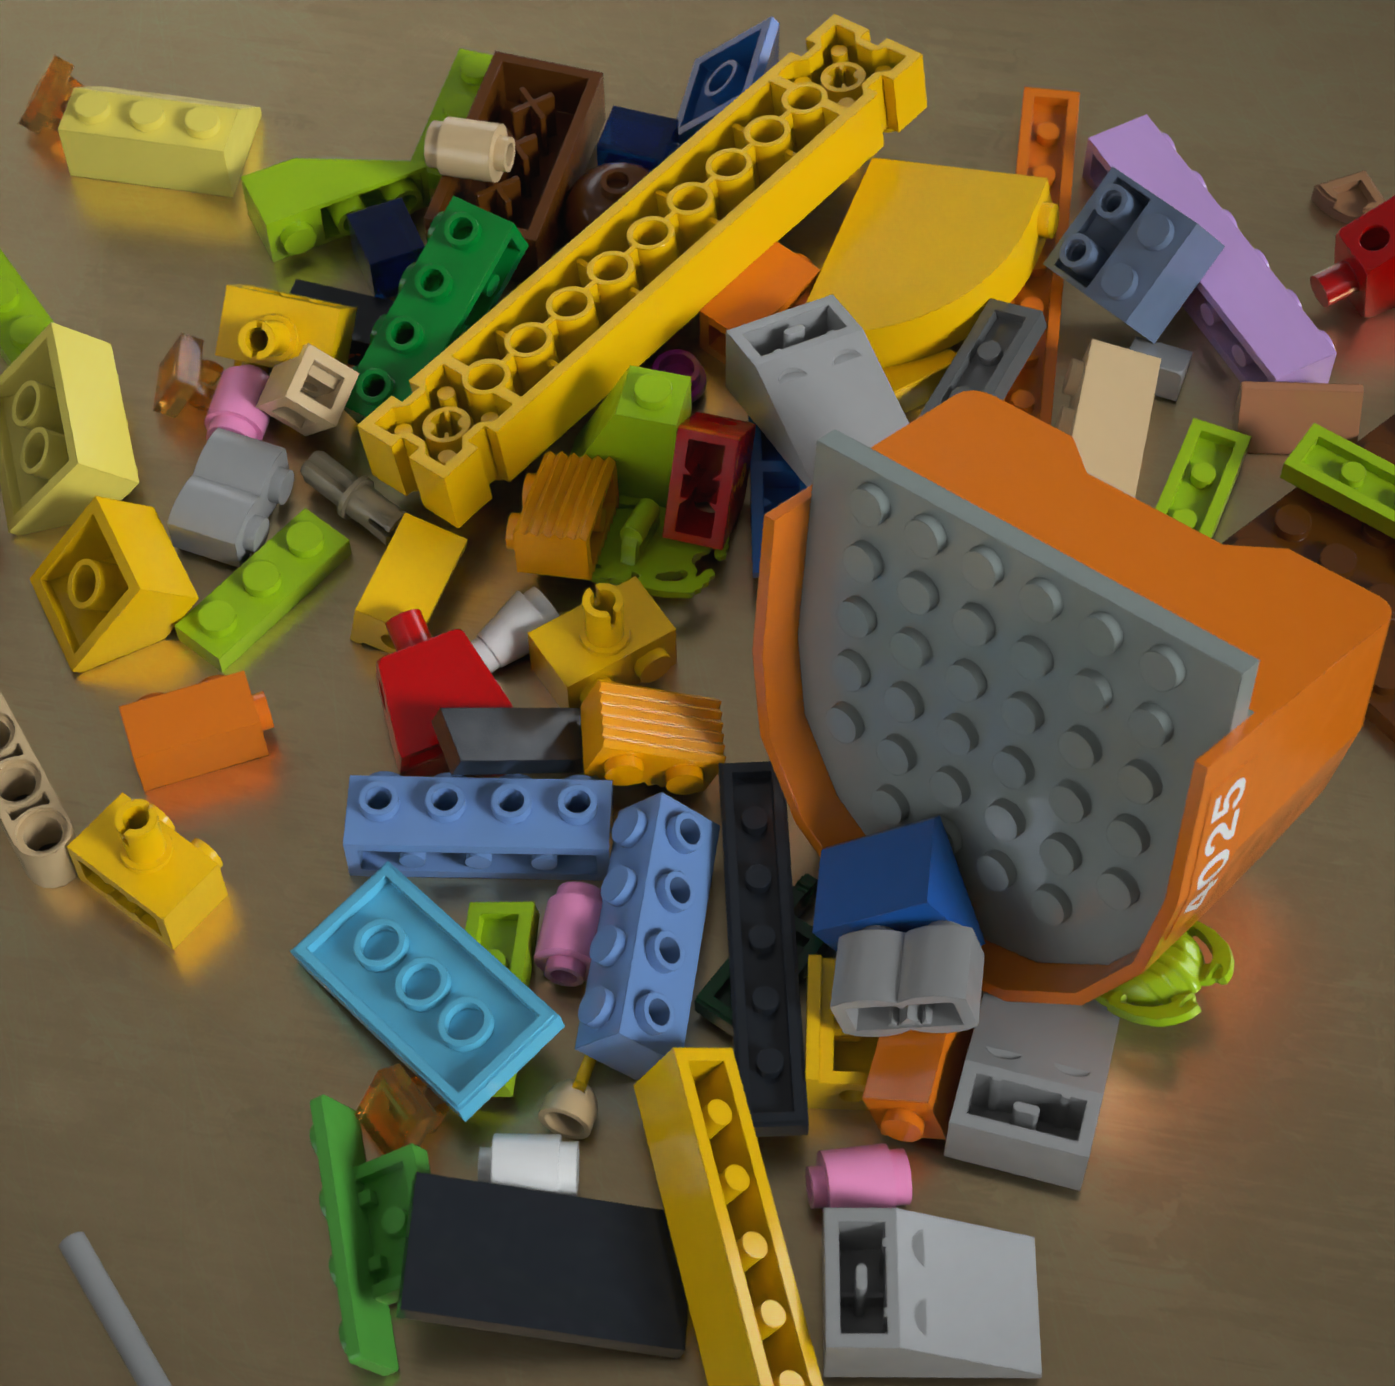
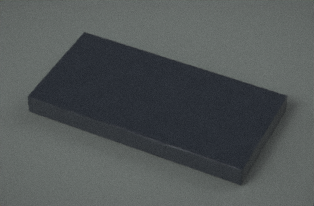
M416 1172L412 1180L396 1318L678 1359L685 1352L688 1302L665 1210Z

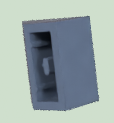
M1112 166L1043 265L1155 344L1225 246L1198 223Z

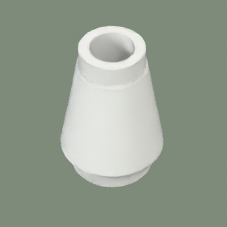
M535 586L524 594L517 591L476 635L477 637L471 643L490 672L493 673L499 667L502 668L529 654L527 633L559 617V614L544 594Z

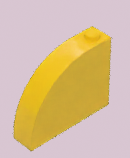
M872 157L806 303L833 294L863 328L882 369L918 360L950 348L966 339L990 298L1010 303L1018 295L1029 279L1046 239H1052L1055 236L1059 223V207L1057 203H1052L1048 178Z

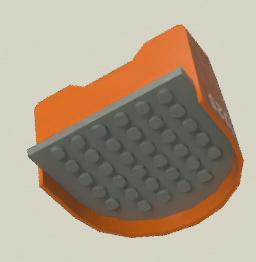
M963 391L955 394L871 448L836 429L819 438L816 444L813 484L764 514L752 647L760 737L794 821L819 856H821V850L828 846L940 815L985 940V944L981 946L985 954L982 991L1006 1002L1084 1005L1144 973L1229 890L1325 789L1363 726L1392 617V608L1386 600L1377 594L1290 549L1223 545L1088 474L1073 436L994 395L983 391Z

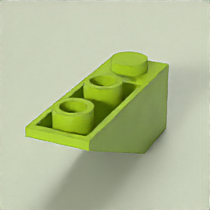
M293 158L241 177L248 216L273 262L304 253L311 248L344 236L357 234L366 228L391 219L409 215L416 210L429 206L431 202L427 167L423 161Z

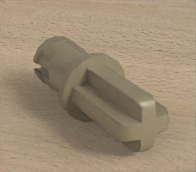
M324 451L314 452L301 467L300 472L305 482L337 505V514L343 519L352 518L380 539L382 543L388 546L404 513L408 512L393 504L374 489L373 480L367 476L358 478Z

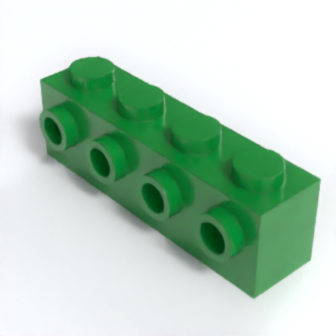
M455 196L452 197L446 210L439 212L435 216L428 230L427 244L417 262L411 263L404 271L399 283V294L388 314H383L376 321L370 335V346L359 366L356 365L351 368L360 374L344 410L355 422L360 423L391 395L403 402L412 394L409 380L496 306L529 246L513 222Z

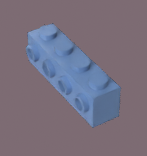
M379 771L369 776L350 775L343 848L350 876H372L389 861L406 877L604 881L608 871L613 844L614 801L612 780H597L588 775H572L565 779H532L523 774H506L500 778H473L464 775H451V772L440 773L434 777L401 776L389 771Z
M663 792L619 810L618 817L614 822L609 866L601 887L603 903L597 933L590 946L591 963L585 995L578 1009L580 1022L575 1050L635 1080H639L673 1047L684 1048L720 832V825Z

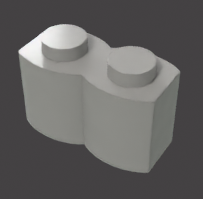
M218 427L206 442L193 475L182 487L170 512L167 525L173 547L240 567L248 560L251 552L255 553L265 544L270 526L268 517L276 505L285 504L291 494L294 472L289 469L286 449Z
M935 921L928 926L915 928L907 932L895 931L886 926L872 925L860 931L847 933L840 936L838 940L830 1009L843 1033L853 1036L884 1037L901 1034L909 1030L926 1033H953L975 1028L979 1025L985 954L973 928L962 926L952 921Z

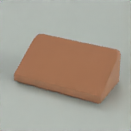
M1241 382L1233 414V430L1251 436L1247 454L1290 455L1313 423L1355 444L1358 442L1364 394L1363 385Z

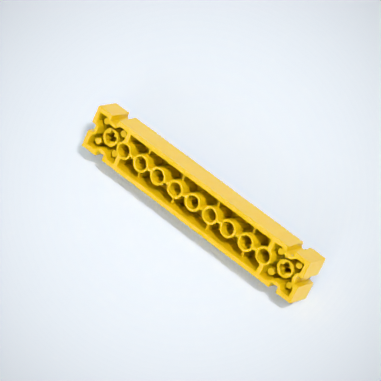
M833 14L805 38L807 52L803 56L790 51L409 380L412 390L410 396L402 402L391 395L357 425L372 475L405 496H408L411 492L419 491L423 506L459 529L493 498L489 486L490 483L494 480H506L510 483L607 396L630 365L639 367L770 246L785 236L884 147L883 133L895 131L899 133L927 108L923 54L889 38H886L879 45H875L870 41L869 29Z

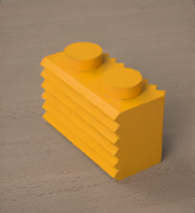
M549 450L544 454L537 474L527 473L522 489V512L511 513L506 528V546L508 550H515L517 572L592 580V574L595 572V566L598 564V558L601 556V550L604 548L605 540H607V533L610 532V525L613 524V516H616V508L619 507L617 466L614 459L609 456L603 460L598 455L591 459L587 454L580 458L575 453L567 456L562 451L555 455Z
M598 680L580 706L584 774L588 776L597 775L600 779L612 780V784L617 786H628L643 782L648 786L657 784L660 788L666 786L669 792L679 795L705 791L718 774V763H725L726 756L724 755L725 745L723 744L724 733H722L724 723L721 722L723 712L720 711L722 701L716 698Z

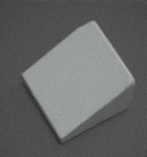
M1136 336L1129 348L1130 350L1161 358L1155 396L1177 401L1193 352L1159 342L1154 344L1148 339Z

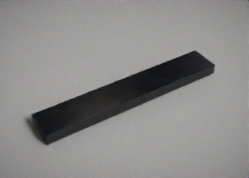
M770 761L718 763L734 1056L756 1137L808 1135L809 1118L787 801Z

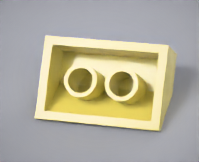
M105 86L74 87L59 124L58 133L70 176L234 197L262 113L261 108L257 106Z
M53 322L0 375V486L8 533L18 536L71 525L95 496L121 501L139 484L138 470L135 464L111 343Z

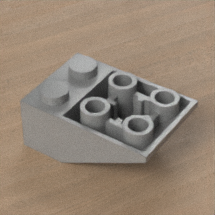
M833 294L726 330V388L807 487L813 484L816 444L819 438L836 429L871 448L909 424L863 328Z
M984 992L980 1006L979 1025L973 1030L949 1121L944 1156L1080 1191L1092 1148L1120 1017L1109 1012L1107 1007L1098 1003L1095 999L1084 1005L1006 1002Z
M824 1208L821 1240L823 1377H1042L1035 1237L899 1208Z

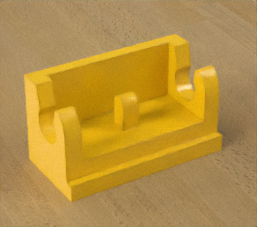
M404 513L355 609L350 640L358 644L366 643L390 654L396 652L385 623L392 617L412 609H420L426 624L428 623L459 558L466 548L468 539L408 513Z
M808 954L805 1033V1081L808 1108L868 1110L862 1097L879 1037H861L843 1033L830 1009L836 958H822V955Z

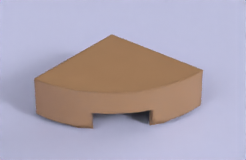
M1366 170L1314 185L1311 197L1314 204L1325 214L1346 224H1349L1385 201Z

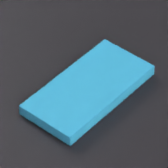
M389 861L290 951L296 961L464 1122L475 1114L565 1027L561 1017Z

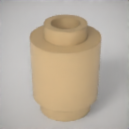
M449 116L443 122L432 121L429 125L424 145L425 162L429 168L438 169L439 173L444 176L496 183L500 180L503 172H509L513 166L515 141L513 137L507 135L506 127L502 123Z

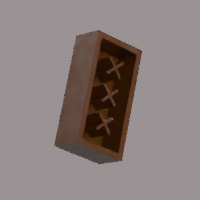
M495 51L466 119L504 124L507 135L513 137L515 141L513 166L509 172H503L500 180L496 183L442 175L425 213L424 223L427 238L433 219L439 212L446 210L453 196L513 222L529 245L510 281L522 283L552 257L562 232L564 203L571 187L584 175L606 120L604 77L602 72Z

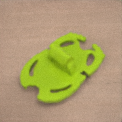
M619 495V507L616 508V516H613V524L610 525V532L607 533V540L604 542V548L601 550V556L598 558V564L595 566L592 580L589 581L619 585L636 576L650 595L692 599L694 595L701 593L703 588L708 587L709 582L715 578L713 569H706L701 575L696 577L697 569L694 566L696 561L701 559L702 555L709 554L714 548L663 538L666 508L658 506L656 502L648 498L640 499ZM729 537L722 550L715 549L714 555L718 561L726 559V553L729 550ZM680 577H683V579H682V580H679V581H663V580H678Z
M1197 921L1144 973L1095 998V1000L1107 1007V1010L1117 1017L1136 1024L1153 1027L1180 1024L1194 1018L1201 1012V1007L1196 1002L1195 993L1201 989V986H1209L1214 983L1228 984L1234 973L1235 963L1228 943L1215 930ZM1193 936H1197L1207 945L1212 954L1211 963L1205 964L1202 951L1197 942L1192 938Z

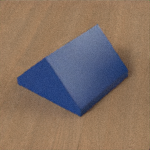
M774 17L767 18L695 59L670 141L677 147L683 145L779 62V22Z
M940 815L831 845L821 850L812 933L836 952L840 936L860 931L868 926L881 925L890 927L895 931L907 932L915 928L928 926L932 922L943 920L973 928L980 945L983 946L985 944Z

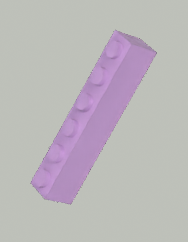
M1146 114L1089 137L1082 177L1094 192L1113 166L1198 223L1225 246L1182 307L1239 381L1329 383L1337 355L1331 338L1325 331L1318 330L1302 310L1297 295L1292 290L1286 289L1271 271L1265 255L1259 249H1254L1239 231L1233 215L1228 210L1220 207L1208 192L1202 176L1197 171H1192L1180 157L1170 136L1164 132L1161 133Z

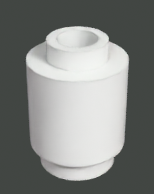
M494 1133L492 1147H480L478 1181L578 1197L579 1142L562 1141L561 1134Z

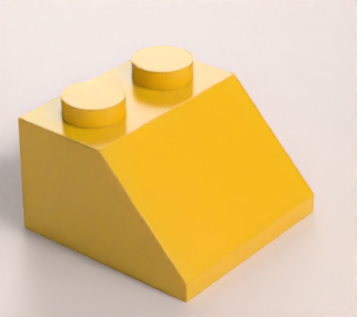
M95 496L29 578L71 671L78 673L86 672L165 640L175 628L174 625L187 614L199 599L155 508Z

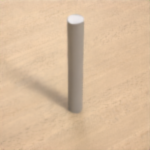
M75 1232L67 1236L59 1244V1249L137 1386H172L85 1233Z

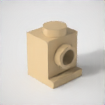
M308 343L303 346L299 356L274 365L256 408L305 436L335 427L360 373Z

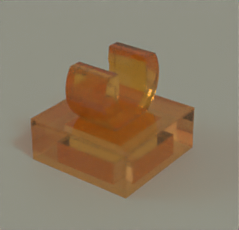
M181 333L159 364L153 411L176 418L187 402L199 410H209L216 390L207 388L202 382L214 386L221 377L224 368L212 360H202L204 340L185 333Z
M400 1063L377 1071L355 1112L357 1119L384 1155L411 1143L420 1147L426 1135L432 1134L439 1129L449 1111V1107L445 1103L432 1107L423 1095L428 1086L417 1076L410 1078Z

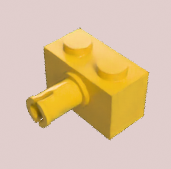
M248 284L226 285L215 356L234 359L233 367L253 365L263 369L268 374L269 368H273L274 365L299 356L303 346L309 343L347 366L357 308Z
M636 576L617 586L609 583L595 584V598L593 591L589 587L582 596L581 605L527 633L531 668L560 708H580L598 680L634 686L641 682L650 683L661 678L671 666L677 663L676 628Z
M123 792L67 846L79 879L173 950L228 896L220 870L223 862L207 843L198 838H194L189 842L175 831L172 821L157 806L145 799H131Z

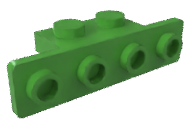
M322 1094L310 1100L313 1125L310 1128L309 1135L312 1148L318 1157L322 1189L319 1193V1204L329 1229L332 1250L329 1258V1271L337 1287L342 1321L339 1325V1339L351 1364L379 1375L387 1376L399 1370L389 1305L398 1302L412 1180L416 1172L431 1174L427 1150L411 1143L366 1162L360 1118L357 1111Z

